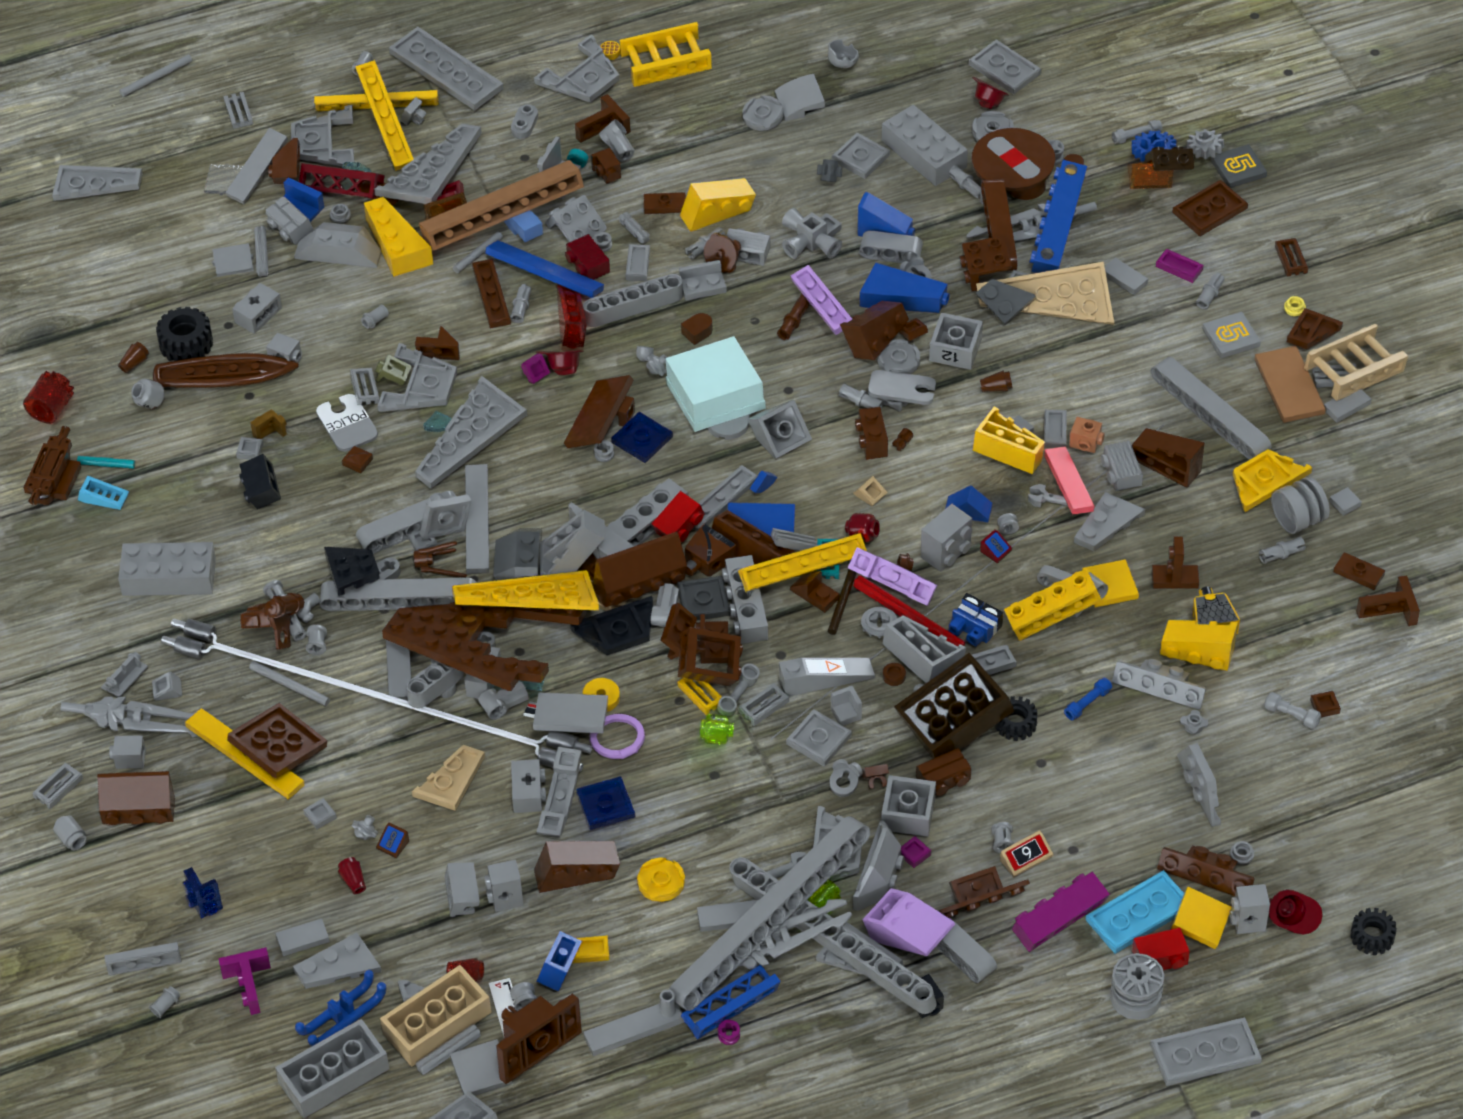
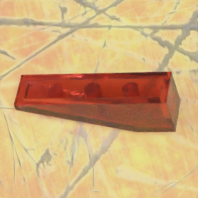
M557 284L562 346L572 349L584 347L587 323L581 295L576 291Z

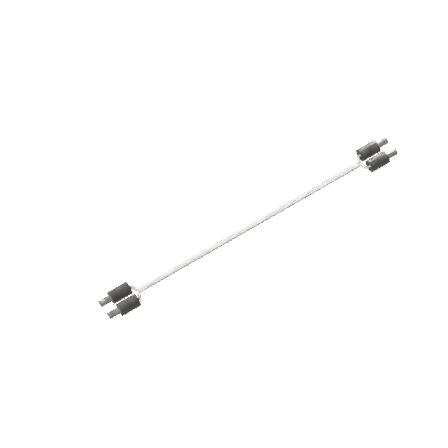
M173 619L171 626L183 629L184 635L207 642H212L213 640L214 645L206 649L205 643L178 636L176 639L163 636L161 639V643L173 646L174 652L196 659H202L204 654L213 648L526 743L536 747L535 753L540 764L553 768L557 751L542 747L539 751L538 744L542 743L545 739H547V746L557 749L558 747L581 750L589 754L592 750V746L580 743L579 737L560 731H549L548 735L543 736L540 740H534L426 706L414 708L409 704V701L217 643L216 627L193 619H188L186 622ZM580 763L579 771L581 772L583 769L582 763Z

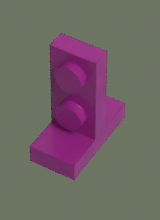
M267 947L218 958L223 979L237 976L239 986H245L246 991L241 992L244 1007L249 1006L251 1015L261 1013L252 973L271 968Z

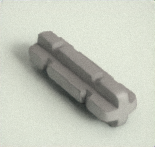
M628 212L620 214L619 222L626 226L625 228L641 244H645L650 240V234L643 230L644 228Z

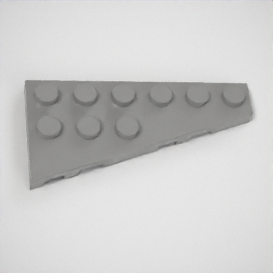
M459 125L445 136L446 140L442 143H435L427 154L423 152L404 166L399 175L388 178V183L383 187L380 185L374 189L375 196L433 205L482 134L481 126Z

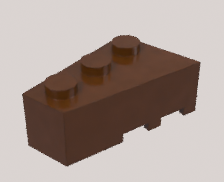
M880 301L866 309L865 313L852 317V320L843 322L840 326L854 358L875 360L909 321V318L902 303Z
M1146 428L1132 444L1139 464L1186 488L1190 486L1202 470L1204 442Z

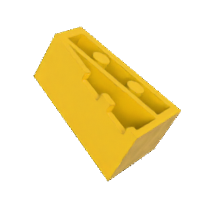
M745 178L691 183L680 217L689 231L692 232L750 211L756 194Z
M994 406L975 430L973 451L1033 474L1042 462L1045 442L1025 427L1023 429L1019 428L1014 424V420L1011 417L1005 418L999 413V409Z
M1168 620L1161 642L1160 655L1228 671L1234 652L1238 622H1231L1230 625H1218L1217 621H1210L1209 625L1197 624L1196 621Z

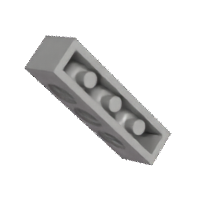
M668 478L663 483L658 484L647 496H643L631 509H627L616 521H612L607 527L633 546L640 545L656 533L652 522L679 491H682L687 496L688 492Z
M752 555L725 559V568L722 569L723 582H728V586H725L727 600H732V604H729L731 618L735 617L736 622H733L734 633L741 636V644L768 640V624L760 589L745 592L738 570L754 565Z

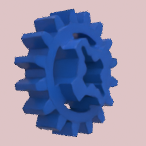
M1160 130L1149 131V134L1142 132L1141 136H1135V140H1132L1131 145L1134 158H1140L1141 162L1145 161V155L1152 148L1164 147V149H1171L1177 147L1174 136H1168V132L1162 134Z

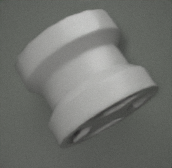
M1049 140L1048 142L1055 152L1054 166L1060 165L1064 159V144L1059 140Z
M522 982L511 988V998L515 1000L514 1007L517 1011L537 998L534 995L535 989L532 983Z

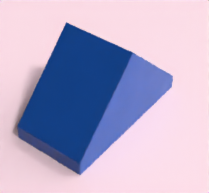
M970 485L948 496L946 508L953 504L972 517V520L989 522L992 502Z

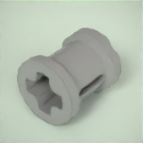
M311 625L307 628L306 632L308 636L306 651L309 654L321 655L326 651L324 640L327 636V629L322 625Z
M998 822L991 827V832L995 838L993 843V850L995 852L1001 853L1002 850L1014 844L1011 840L1013 826L1010 823Z

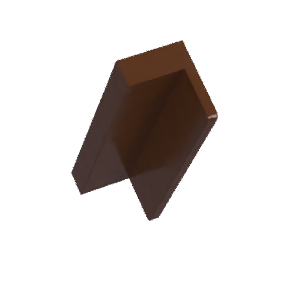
M729 510L714 517L712 529L737 545V557L752 555L754 565L796 552L792 549L776 546L770 535Z

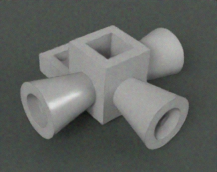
M792 208L784 215L782 225L797 231L796 236L782 243L785 253L790 258L796 259L805 247L811 251L819 247L828 258L835 257L841 250L842 241L832 236L842 229V223L828 213L818 217L811 212L804 218L796 208Z

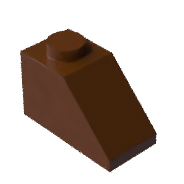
M293 138L272 158V165H269L268 173L269 177H272L274 184H284L287 178L299 182L300 142L298 138Z

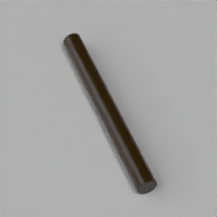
M848 569L828 628V633L831 635L837 633L857 572Z

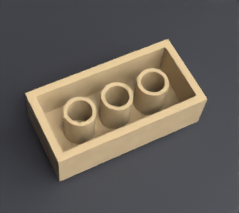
M459 965L381 1017L382 1033L412 1067L417 1061L461 1031L491 1013L490 998L464 968Z

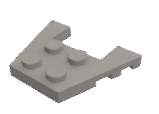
M592 34L578 44L579 50L589 58L562 78L546 68L534 77L535 84L591 103L620 80L618 72L610 60L606 58L602 48L596 43Z
M352 105L344 106L345 110L338 112L335 110L328 111V115L319 118L315 115L291 123V140L298 138L300 142V160L355 168L354 149L332 150V125L353 124Z
M399 343L394 357L414 366L405 394L382 391L378 403V411L385 412L447 405L457 375V367L435 357L432 359L422 355L421 351L416 349L412 351L407 349L405 344Z

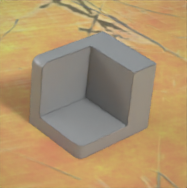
M853 686L831 693V711L837 722L842 726L862 719V702Z

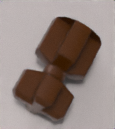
M903 428L898 438L892 442V445L898 451L904 449L906 443L914 436L912 431Z

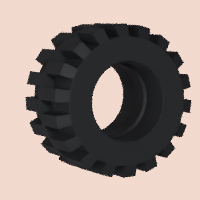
M181 307L176 308L177 310L173 311L171 309L168 311V314L161 316L162 320H158L156 332L160 351L164 357H167V360L177 361L205 357V354L211 351L210 348L213 346L212 331L209 318L203 311L199 312L197 308L185 307L181 309Z

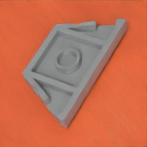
M1198 743L1189 745L1177 754L1184 769V778L1188 784H1191L1194 799L1196 802H1200L1211 826L1221 825V819L1214 807L1219 806L1216 779Z
M818 806L813 847L844 818L840 815L835 817L825 812L824 807ZM862 847L823 884L859 873Z

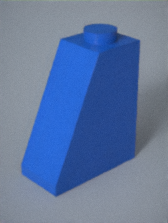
M864 193L858 205V236L862 237L866 231L915 235L912 218L872 194Z

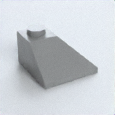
M790 400L764 410L748 419L756 439L774 459L812 440L795 400Z

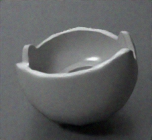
M842 39L833 40L828 44V60L835 67L849 68L858 61V50L853 47V44L845 46Z

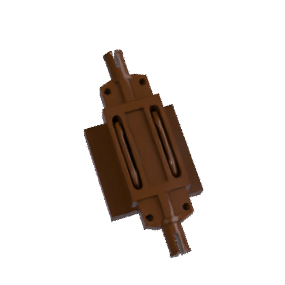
M62 426L59 435L50 436L48 442L43 443L23 487L25 493L31 494L28 502L32 505L33 503L34 505H48L54 498L67 500L81 470L80 461L70 460L72 443L67 437L71 429L67 426L66 428Z

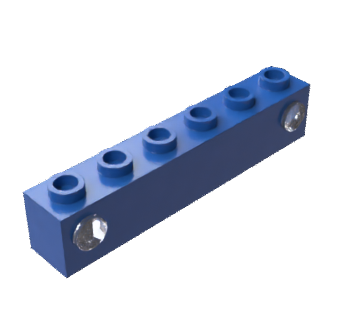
M1063 160L1061 168L1056 167L1053 179H1056L1057 182L1056 184L1052 183L1049 196H1052V200H1047L1044 212L1048 214L1047 217H1042L1039 229L1043 231L1042 234H1037L1034 246H1037L1038 249L1037 251H1032L1029 262L1033 263L1031 272L1040 273L1059 269L1087 166Z

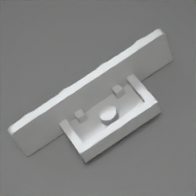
M1146 659L1140 667L1119 660L1116 663L1112 679L1113 683L1195 709L1202 707L1206 692L1205 687L1188 682L1190 673L1177 666L1169 667L1163 665L1155 659Z

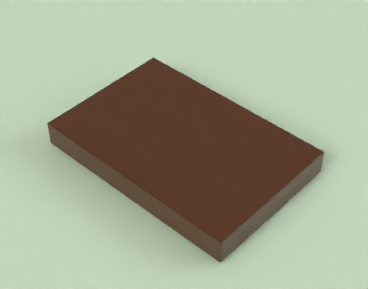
M1219 180L1173 207L1172 213L1201 237L1248 209V203L1223 181Z

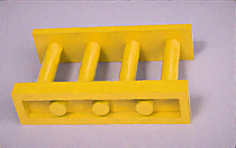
M694 22L619 40L621 57L630 55L634 65L631 67L633 86H641L712 69L710 50L700 51L696 42L699 39L698 23ZM688 42L692 53L681 55L676 44ZM669 47L673 57L662 60L657 49ZM649 51L654 62L642 64L638 53Z

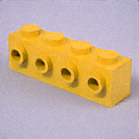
M1084 569L1075 572L1072 576L1062 581L1053 583L1042 591L1035 592L1031 596L1011 604L1004 611L1016 636L1021 641L1102 601L1088 570Z

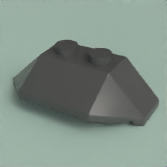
M519 528L495 541L493 578L496 581L540 576L542 528Z

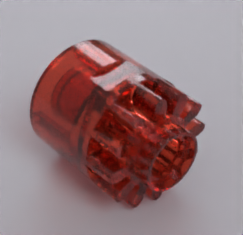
M45 371L24 399V409L37 421L52 424L57 420L64 406L67 405L74 395V387L69 385L70 381L64 375L55 373V371H52L51 374Z

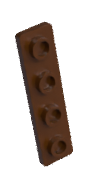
M1192 845L1187 854L1164 847L1157 867L1158 870H1164L1166 873L1235 896L1236 887L1251 886L1255 880L1252 876L1235 871L1238 861L1232 859L1229 855L1210 852L1203 846Z
M995 866L950 881L949 884L956 904L940 909L938 912L951 918L959 914L957 910L966 908L967 911L981 907L980 902L986 900L989 901V904L1003 899V894L1009 892L1011 896L1020 894L1025 891L1024 887L1030 884L1029 879L1003 888Z

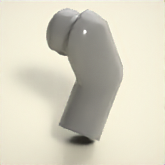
M316 593L311 594L304 600V608L297 613L298 618H301L304 623H307L314 617L310 610L320 603V598Z

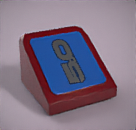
M996 529L981 541L980 552L996 563H999L1012 551V547Z

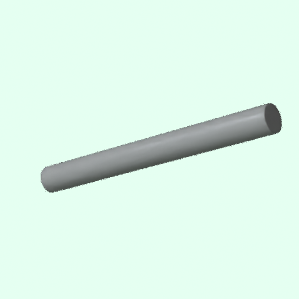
M188 54L120 89L119 92L124 97L192 62V58Z
M255 661L250 663L249 669L324 706H328L330 703V698Z

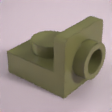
M388 354L385 360H380L376 366L375 372L378 374L375 381L380 382L382 377H385L403 386L411 365Z

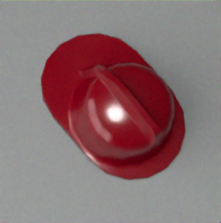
M972 77L977 82L975 98L979 100L981 107L991 109L993 106L998 107L1004 97L1009 96V94L987 82Z
M582 350L567 352L536 351V353L547 355L551 369L558 375L574 374L579 366L580 353L584 352Z
M1289 889L1282 890L1274 895L1273 898H1269V917L1277 926L1304 935L1312 933L1321 924L1323 917L1322 908L1313 898Z

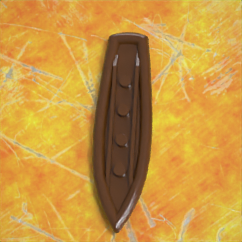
M260 353L213 355L156 364L153 370V381L167 388L244 386L278 378L297 369L299 364L294 361H287L286 358Z

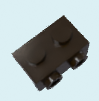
M1179 146L1164 149V147H1155L1145 155V162L1152 163L1154 171L1194 169L1193 148L1184 149V147Z

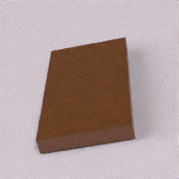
M630 375L597 380L564 441V445L567 448L602 443L634 381Z

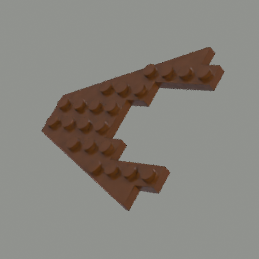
M455 602L399 608L382 630L383 639L502 689L512 691L519 680L541 683L549 672L548 663L489 655L491 652L490 643H482L476 640L484 627L507 629L514 618L580 625L587 611L455 605Z

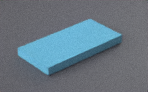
M1163 870L1086 915V921L1113 953L1116 954L1133 944L1134 938L1148 935L1175 919L1184 892Z

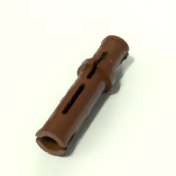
M802 293L790 313L785 315L784 322L777 331L778 337L782 340H789L794 329L799 327L801 318L810 305Z

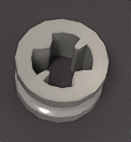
M599 232L594 235V242L598 244V247L603 252H607L612 248V238L609 233Z
M607 440L595 444V458L600 462L612 460L614 457L613 444Z
M1007 513L998 518L999 531L1002 534L1010 535L1018 531L1019 524L1016 515Z

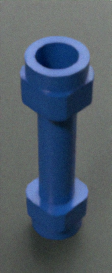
M1107 678L1099 679L1094 683V689L1076 703L1073 701L1067 705V708L1064 709L1066 717L1074 720L1081 716L1082 710L1100 695L1105 696L1112 689L1111 682Z

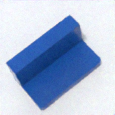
M291 178L286 179L284 182L285 195L283 197H286L311 222L324 208L323 194Z

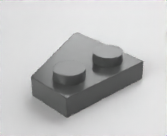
M991 279L976 292L977 297L1004 325L1009 323L1036 299L1033 293Z

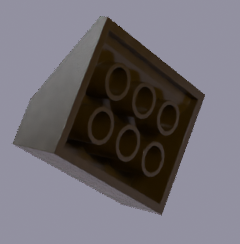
M970 653L963 656L894 706L895 710L933 759L957 748L959 750L963 749L1014 712L1007 694Z

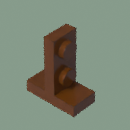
M606 94L601 97V111L575 123L576 139L582 143L598 135L614 119L624 126L627 131L626 134L631 132L630 117Z
M1174 537L1173 546H1169L1168 549L1169 560H1167V565H1152L1153 589H1199L1198 565H1183V537Z
M1406 575L1398 577L1396 592L1359 597L1356 612L1359 619L1403 612L1408 626H1413L1418 623L1420 610Z

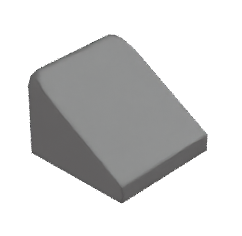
M171 671L152 681L154 700L182 696L181 679Z

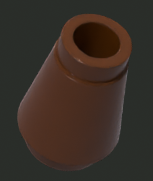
M140 342L131 344L118 367L127 374L147 360L149 351Z
M1002 370L984 379H980L982 392L1008 391L1007 389L1013 388L1009 371L1004 372Z

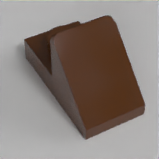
M440 326L438 338L416 337L415 347L416 350L422 352V355L431 359L435 357L445 360H460L459 343L442 326Z
M821 571L802 575L790 587V591L824 613L839 598L838 592L822 583Z

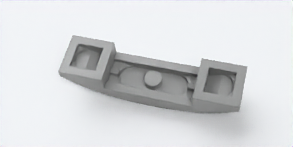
M558 747L553 765L554 773L545 809L542 811L537 834L561 837L574 797L580 767L581 750Z

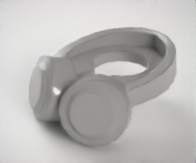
M915 256L910 259V262H902L900 270L914 274L912 272L914 270L931 279V272L924 266L923 258Z
M844 759L836 760L832 765L834 771L830 776V789L838 797H847L856 790L859 777L862 776L863 771L856 762L848 764ZM848 773L850 785L845 788L839 787L836 783L837 780L842 778L843 774Z

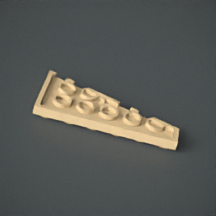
M1104 261L997 280L1033 293L1036 296V299L1021 312L1115 325ZM988 282L977 283V291ZM979 299L980 306H981V307H987V306Z

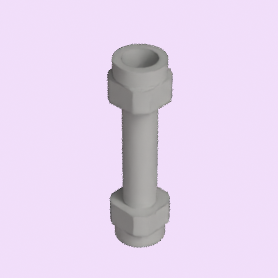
M1152 120L1148 122V125L1126 131L1118 129L1112 132L1113 142L1115 144L1125 143L1126 139L1140 136L1142 132L1146 134L1149 131L1160 130L1162 132V123L1160 120Z

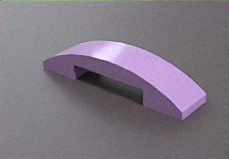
M858 547L848 566L849 569L895 589L926 606L929 605L937 588V585Z

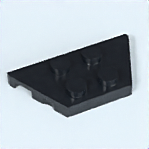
M324 547L325 556L338 596L344 595V589L352 585L357 589L366 583L380 579L379 569L371 549Z
M649 596L584 618L580 625L570 624V629L607 656L650 641L653 597Z

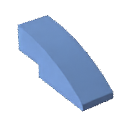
M531 210L504 221L513 234H518L524 242L543 234L542 222Z

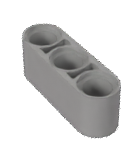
M866 231L862 236L859 253L866 259L895 263L910 262L912 257L921 256L923 241L916 236Z
M435 661L407 683L409 704L414 708L425 707L463 678L464 672Z
M957 923L936 946L938 950L975 983H979L997 969L994 958Z

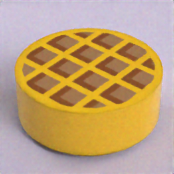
M606 41L601 44L600 47L609 60H614L620 56V45L617 42Z

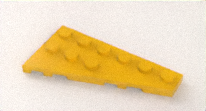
M587 570L452 586L455 605L599 610V602Z

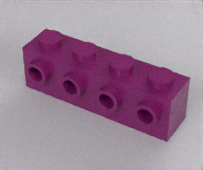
M1093 871L1086 876L1084 873L1080 874L1072 881V885L1067 888L1065 886L1060 887L1053 893L1054 897L1048 901L1046 898L1040 900L1035 904L1034 910L1029 913L1024 911L1015 918L1016 922L1012 930L1028 952H1031L1106 902L1110 894Z

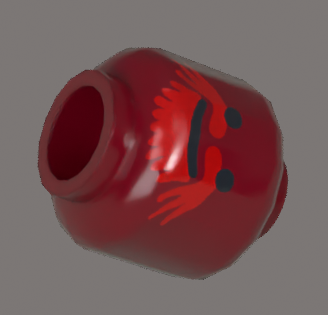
M854 513L845 523V532L849 536L861 533L864 543H870L878 537L880 523L872 514Z

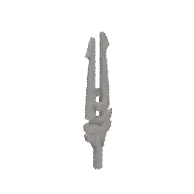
M1091 202L1077 206L1073 219L1077 215L1097 210L1096 203ZM1038 204L1041 211L1033 208L1010 217L1012 226L1021 224L1023 230L1013 233L1014 242L1035 238L1037 234H1042L1043 230L1039 229L1042 217H1047L1048 214L1044 212L1046 204ZM1033 220L1036 221V226H1033ZM977 225L967 234L966 238L969 239L988 233L987 227L981 228Z
M112 696L104 697L101 701L86 703V705L61 702V711L82 713L95 720L99 727L106 728L109 726L114 731H118L117 724H121L124 730L189 733L192 738L198 737L186 726L150 721L151 715L188 720L195 713L191 714L136 701H130L124 705L126 697H117L116 699H113Z
M827 900L824 907L787 918L739 966L754 969L757 967V964L761 966L769 965L764 956L770 955L776 958L831 927L840 929L851 918V912L842 914L792 937L788 932L791 928L846 905L847 900Z

